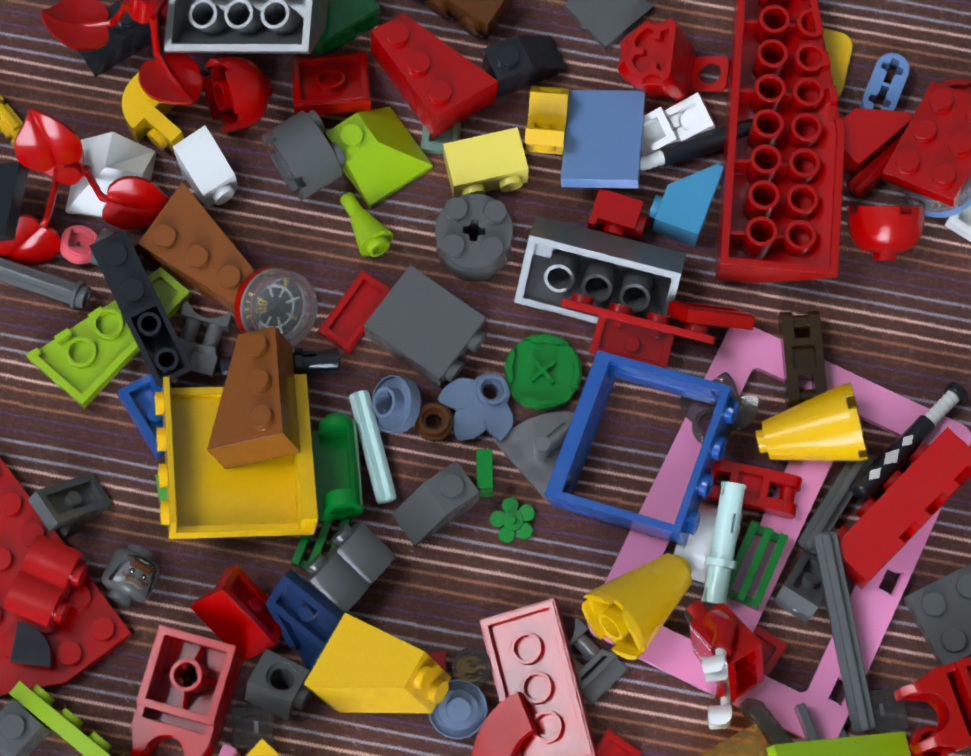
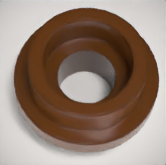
M427 403L420 407V413L415 422V429L427 441H441L453 429V415L450 409L441 403ZM432 417H437L442 423L440 427L432 429L428 427L427 421Z

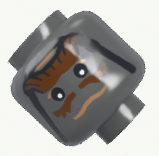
M128 544L127 549H116L101 578L103 585L110 589L107 597L128 607L132 600L136 602L147 601L161 574V568L156 563L157 556L133 544Z

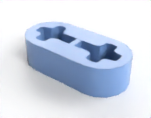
M887 53L878 59L861 100L860 108L873 109V102L876 101L880 92L886 95L883 101L884 107L881 110H895L909 75V65L903 56L897 53ZM889 65L896 67V74L893 76L890 84L883 82Z

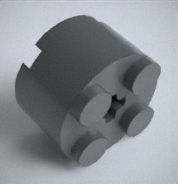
M314 110L308 113L300 111L262 134L264 146L271 143L275 150V153L269 156L272 163L292 192L300 189L298 198L301 201L341 178L343 170L341 164L346 162L339 146L335 142L329 144L322 133L325 130V126Z
M466 194L449 199L436 221L435 242L437 257L450 273L464 281L479 282L493 277V274L502 267L504 268L508 263L512 253L513 225L505 205L501 201L482 194ZM478 235L477 241H470V236Z

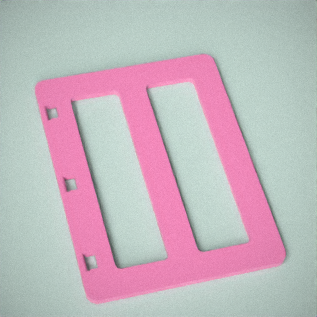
M753 327V330L729 328L704 379L731 386L737 401L750 374L754 371L762 372L785 383L781 339ZM824 360L827 391L843 383L852 382L860 419L900 437L920 415H925L930 410ZM812 379L799 380L800 390H810L813 388ZM697 400L693 401L641 507L640 515L671 524L675 523L716 405ZM944 416L936 424V429L924 441L930 446L948 427L970 446L971 433L963 424ZM790 460L784 473L797 475L803 480L800 492H796L794 503L797 504L795 518H781L772 513L765 512L759 526L764 528L767 526L774 529L773 532L788 535L758 610H755L727 598V606L752 632H754L833 461ZM778 487L772 498L779 499L780 489ZM941 508L862 590L856 584L852 590L850 600L866 675ZM630 530L605 583L663 555L670 541ZM755 534L732 586V590L739 592L762 538L761 536ZM770 540L746 595L752 599L755 596L776 545L775 542ZM887 569L900 574L891 595L879 588ZM587 622V627H588L589 633H590L593 637H595L596 639L600 640V639L595 635V633L593 632V630L591 629V627L589 626V624H588V622ZM662 626L645 652L637 659L715 696L717 683L715 681L706 682L702 663L692 649L691 639ZM833 635L807 691L798 692L764 675L762 683L738 697L731 704L805 740L794 710L796 705L805 703L818 739L838 738L848 717V709L845 697L841 706L829 699L837 679L842 681ZM607 636L600 640L613 647L615 646Z

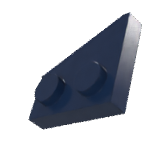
M291 569L282 576L265 604L274 621L280 625L282 636L289 649L295 646L306 666L305 668L310 670V674L343 617L344 612Z

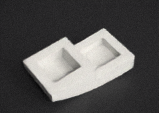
M698 92L665 111L659 107L644 116L642 156L659 151L661 147L717 128L702 96Z

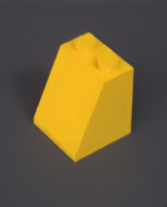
M344 613L304 685L339 713H432L435 706L441 703L447 695L451 677L425 651Z

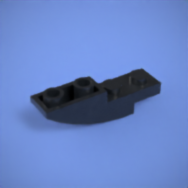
M121 230L89 245L157 387L163 385V377H169L171 381L192 371L193 367L126 230Z

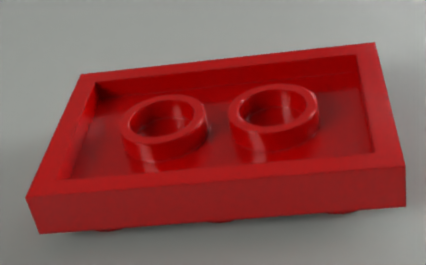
M932 81L882 171V180L954 207L971 176V95Z

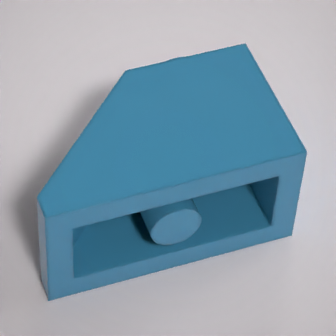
M715 164L668 184L664 196L656 195L649 213V217L654 218L652 232L695 247L719 185L724 166Z

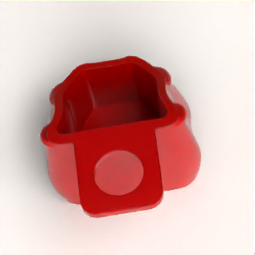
M672 18L661 22L647 21L631 31L621 41L620 48L622 53L618 63V72L628 83L645 92L649 97L669 98L677 104L690 97L691 93L722 92L728 86L730 60L728 57H695L693 45L679 23ZM708 65H717L721 70L718 80L711 84L703 83L700 79L701 71Z

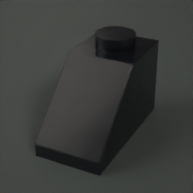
M119 0L107 7L109 12L108 20L120 9L123 0ZM126 12L115 27L107 28L109 40L105 46L91 51H77L93 75L97 77L151 45L150 24H139Z
M515 35L483 48V69L498 80L497 98L566 71V66L551 36Z

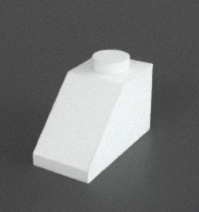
M205 125L173 146L181 174L207 209L214 204L221 205L227 202L235 194V190L239 188L236 176Z

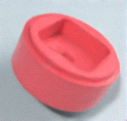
M83 225L68 227L61 237L60 252L62 256L74 264L90 263L92 251L89 245L95 243L98 235L91 228Z

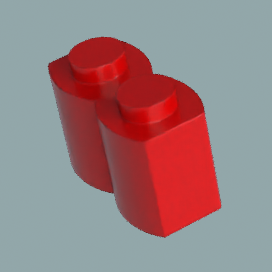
M38 533L26 554L21 570L7 594L3 608L8 612L53 630L56 623L62 624L70 611L71 602L67 599L74 586L80 587L87 575L89 565L85 564L87 556L79 550Z

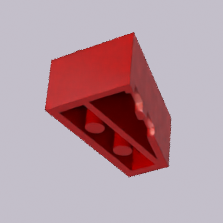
M404 13L371 31L370 53L420 122L430 132L432 138L495 102L498 80Z

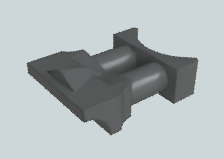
M185 301L181 312V317L185 324L181 337H178L193 367V370L190 372L213 377L216 368L219 366L217 348L222 332H230L233 322L232 314L228 312L217 318H206L197 314L189 302ZM200 326L208 327L203 344L195 343Z
M575 618V630L569 645L571 650L576 647L589 660L583 666L573 656L582 695L593 705L627 671V668L613 652L600 649L587 636L589 633L588 627L578 618Z

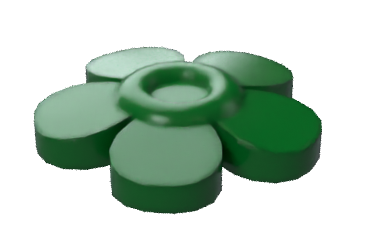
M512 497L504 499L502 509L505 513L499 510L492 512L490 523L494 527H502L498 532V537L505 543L513 542L516 534L522 540H527L533 534V528L525 522L535 518L533 507L525 504L519 508L517 499Z

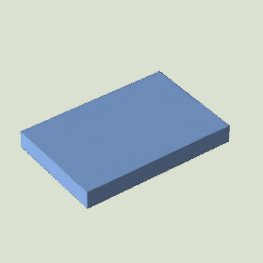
M570 90L560 178L561 187L639 188L646 104L645 92L640 90Z

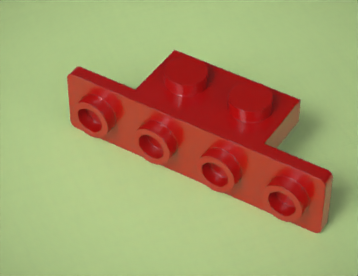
M572 293L570 300L564 298L561 300L560 306L599 315L590 354L596 355L597 350L666 368L675 335L713 344L715 340L714 336L707 335L709 330L707 326L686 322L684 329L669 325L671 317L648 312L646 319L631 316L633 308L610 302L608 310L593 306L595 298Z

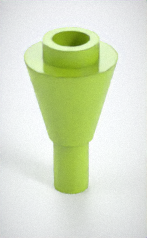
M352 192L344 194L340 198V202L350 216V222L360 254L371 257H378L384 254L390 248L393 233L367 210L363 209Z

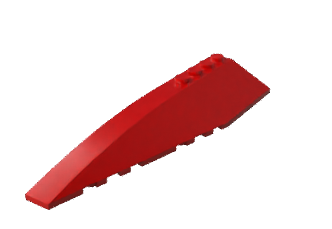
M734 0L715 280L768 283L837 278L845 127L843 118H840L839 99L836 86L833 85L831 62L829 53L825 48L824 30L817 0ZM753 119L748 136L736 140L737 122Z

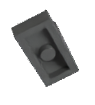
M92 472L37 490L28 499L49 532L56 530L61 538L69 536L113 505V502Z
M804 551L774 599L776 605L804 622L812 618L825 596L817 557Z

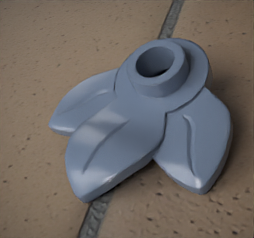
M484 373L475 380L463 377L457 378L450 382L438 397L439 403L456 410L453 416V432L455 438L459 441L475 439L485 430L495 439L501 441L512 427L513 414L507 404L510 397V388L506 380L497 373ZM485 387L493 388L496 391V398H486L483 389Z

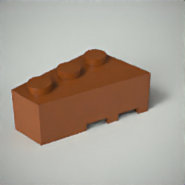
M183 182L138 242L144 259L158 268H163L177 280L235 315L234 303L238 289L247 276L255 270Z
M276 326L240 334L237 337L207 451L225 469L300 452L293 349Z

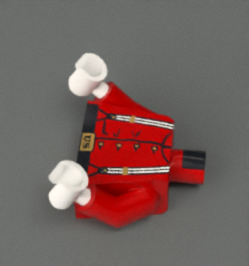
M699 600L689 605L683 616L690 623L692 649L702 663L706 682L715 681L717 683L715 698L720 701V705L708 706L709 729H726L730 726L732 718L730 704L764 681L762 642L726 604L719 603L709 610L704 602Z

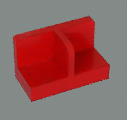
M237 564L225 569L215 589L194 600L191 605V609L224 643L246 650L244 661L275 646L282 634L280 625L274 621L265 604L268 596Z

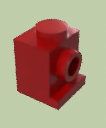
M599 188L587 228L633 240L634 236L641 238L648 216L641 214L644 201Z

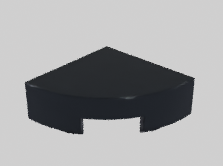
M18 621L10 661L17 664L52 669L53 655L45 637L32 625Z

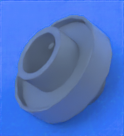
M389 375L376 385L371 400L379 429L397 434L408 431L415 424L420 413L421 397L416 383L408 377Z
M452 679L449 682V689L443 701L435 706L432 713H428L429 721L436 731L447 738L457 740L468 738L480 730L486 719L488 710L486 698L481 690L470 681Z

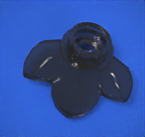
M724 372L712 381L731 386L737 402L740 404L735 423L733 425L728 424L724 438L728 439L732 431L744 429L753 421L759 408V398L751 395L739 397L733 379L727 372ZM681 396L680 408L682 414L692 422V432L696 440L703 444L707 433L706 428L710 424L716 405Z

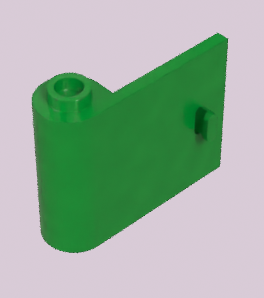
M331 413L318 423V432H311L318 521L350 519L361 515L364 511L357 422L348 417L347 414Z

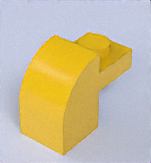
M138 72L129 81L122 96V110L129 130L138 142L147 135L150 141L160 150H164L167 147L175 154L173 146L184 139L183 132L165 115L176 104L162 103L146 95L140 87Z
M544 86L531 87L528 122L525 131V152L563 155L570 89Z

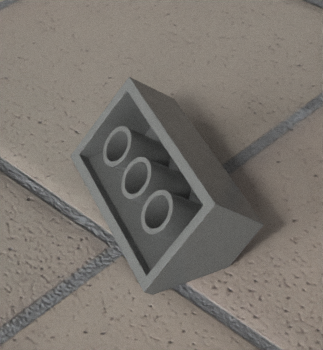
M168 0L164 52L311 54L327 26L329 0Z
M536 216L528 237L514 303L597 324L599 315L560 306L562 298L570 300L572 293L595 298L593 304L595 307L608 310L610 302L633 308L631 316L646 319L648 312L670 317L667 315L669 301L675 300L686 253Z

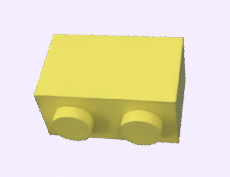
M518 127L443 144V158L453 197L466 194L485 195V192L497 189L509 192L519 189L523 183H528L529 168Z

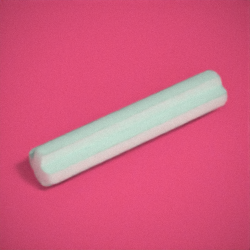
M368 390L357 391L349 396L354 419L357 422V431L376 502L378 504H386L396 500L397 497L377 419L373 411L370 393Z

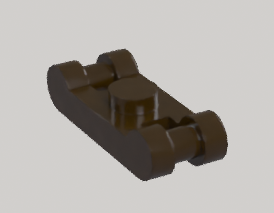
M819 310L806 311V315H792V312H779L778 325L781 335L786 409L827 391ZM806 330L808 338H795L794 331ZM812 379V389H799V380Z

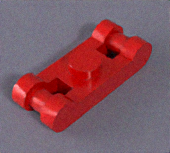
M724 459L715 461L711 472L714 475L713 487L708 498H702L703 501L719 502L721 486H717L716 483L718 476L723 475L730 477L729 482L747 486L742 507L772 513L781 518H795L797 504L794 503L796 492L801 490L803 480L801 477ZM769 485L780 489L779 499L768 497Z

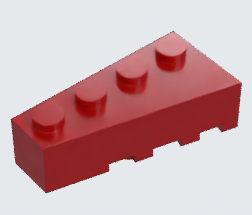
M948 427L930 446L924 442L909 458L912 464L904 473L898 469L884 483L882 487L886 492L877 501L871 497L856 512L860 519L851 529L844 524L836 532L845 575L861 590L970 478L971 448Z

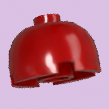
M237 55L210 58L206 62L205 68L212 67L211 77L204 78V91L213 120L221 118L224 127L219 129L224 133L242 131L252 127L264 116L267 110L269 97L272 96L270 78L264 75L262 70L251 59Z
M847 205L849 235L853 243L860 250L873 252V260H896L897 253L909 251L918 243L922 235L925 206Z

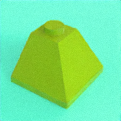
M391 107L357 112L325 133L329 144L335 142L343 152L346 162L341 164L343 172L369 208L433 168L429 159Z

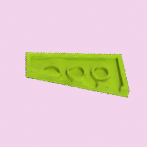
M159 268L148 275L170 319L183 306L185 301L191 297V294L163 268ZM114 300L102 308L100 306L89 313L88 318L71 329L66 328L54 336V340L40 349L35 348L26 354V357L85 409L140 350Z
M19 681L9 694L82 755L110 756L108 752L113 747L95 731L89 737L82 733L79 728L83 725V722L66 708L60 714L54 710L51 704L55 699L37 684L30 690Z

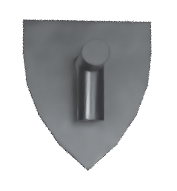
M575 412L545 413L526 419L512 428L501 441L497 440L495 442L545 501L548 500L544 495Z

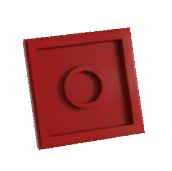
M366 52L291 59L295 114L300 111L308 113L311 110H314L318 115L371 110Z

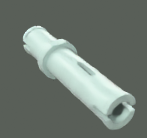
M721 481L710 556H706L704 562L708 569L701 601L712 604L724 603L727 605L731 571L736 570L737 562L733 561L744 493L747 486L740 483Z

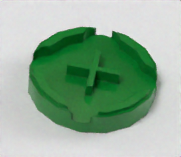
M544 333L533 334L524 338L523 341L519 342L508 353L504 366L505 380L510 388V394L525 408L539 412L558 409L567 404L578 391L582 378L579 356L569 346L568 342L558 336Z

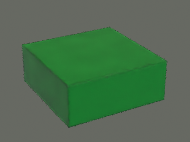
M476 449V480L479 497H493L492 449Z

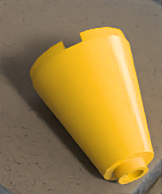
M852 382L843 383L762 421V429L756 430L760 454L768 452L770 460L862 461L868 459Z
M666 553L589 591L583 597L587 600L582 603V611L595 635L600 640L607 636L615 644L610 649L615 654L627 660H636L648 648L691 586L692 569L689 563L679 555L674 556Z

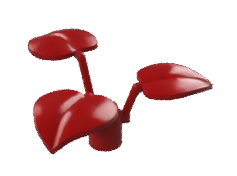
M62 0L56 5L41 11L43 23L58 41L70 48L82 51L96 50L105 46L109 40L107 28L115 27L126 12L139 24L149 23L153 56L156 60L146 61L140 67L138 76L140 87L150 98L162 103L190 105L199 99L202 90V78L195 61L186 53H167L162 56L160 52L157 16L160 14L167 20L168 0H123L120 9L109 20V12L106 6L99 0Z
M30 107L24 123L16 136L14 153L17 160L31 170L45 172L53 168L52 186L43 219L39 222L30 214H20L15 240L0 241V257L23 265H39L50 261L58 254L61 245L60 235L55 229L47 227L51 220L60 183L74 185L83 176L86 177L98 200L106 203L102 210L103 219L112 226L127 230L140 229L151 225L171 197L166 195L150 180L138 176H124L116 179L109 185L107 195L104 194L92 174L91 166L84 165V150L78 135L55 117Z

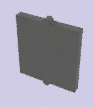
M568 0L563 6L581 25V31H587L605 50L653 10V6L647 0Z

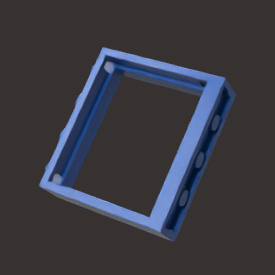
M597 350L544 495L553 507L686 546L689 535H694L699 527L701 513L698 512L702 498H708L712 490L714 475L711 472L715 461H721L725 453L727 439L724 438L728 424L733 425L738 416L740 404L737 402L732 387ZM616 378L716 405L674 524L573 495Z

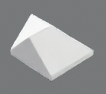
M115 132L81 140L84 150V165L91 166L92 174L104 194L107 195V189L113 181L124 176H138L151 181L156 151ZM83 176L78 183L71 185L65 211L69 214L103 219L102 210L106 203L98 200L87 178Z

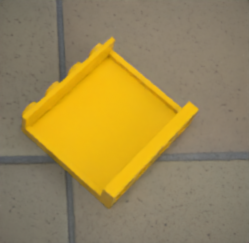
M294 374L300 452L225 469L207 451L224 387L170 388V378L163 377L162 392H155V415H163V427H157L156 443L157 451H164L165 464H158L159 488H166L167 500H160L161 525H168L169 539L314 535L318 521L307 374Z

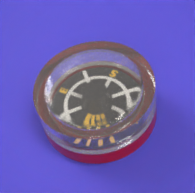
M273 266L260 268L247 276L238 289L234 303L235 319L243 334L276 326L291 346L302 341L311 331L318 309L314 288L304 276Z

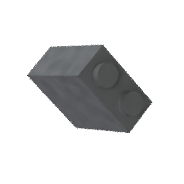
M411 265L364 324L365 337L439 389L447 380L452 382L458 377L465 365L462 359L469 350L476 352L488 334L484 331L486 329L485 316Z

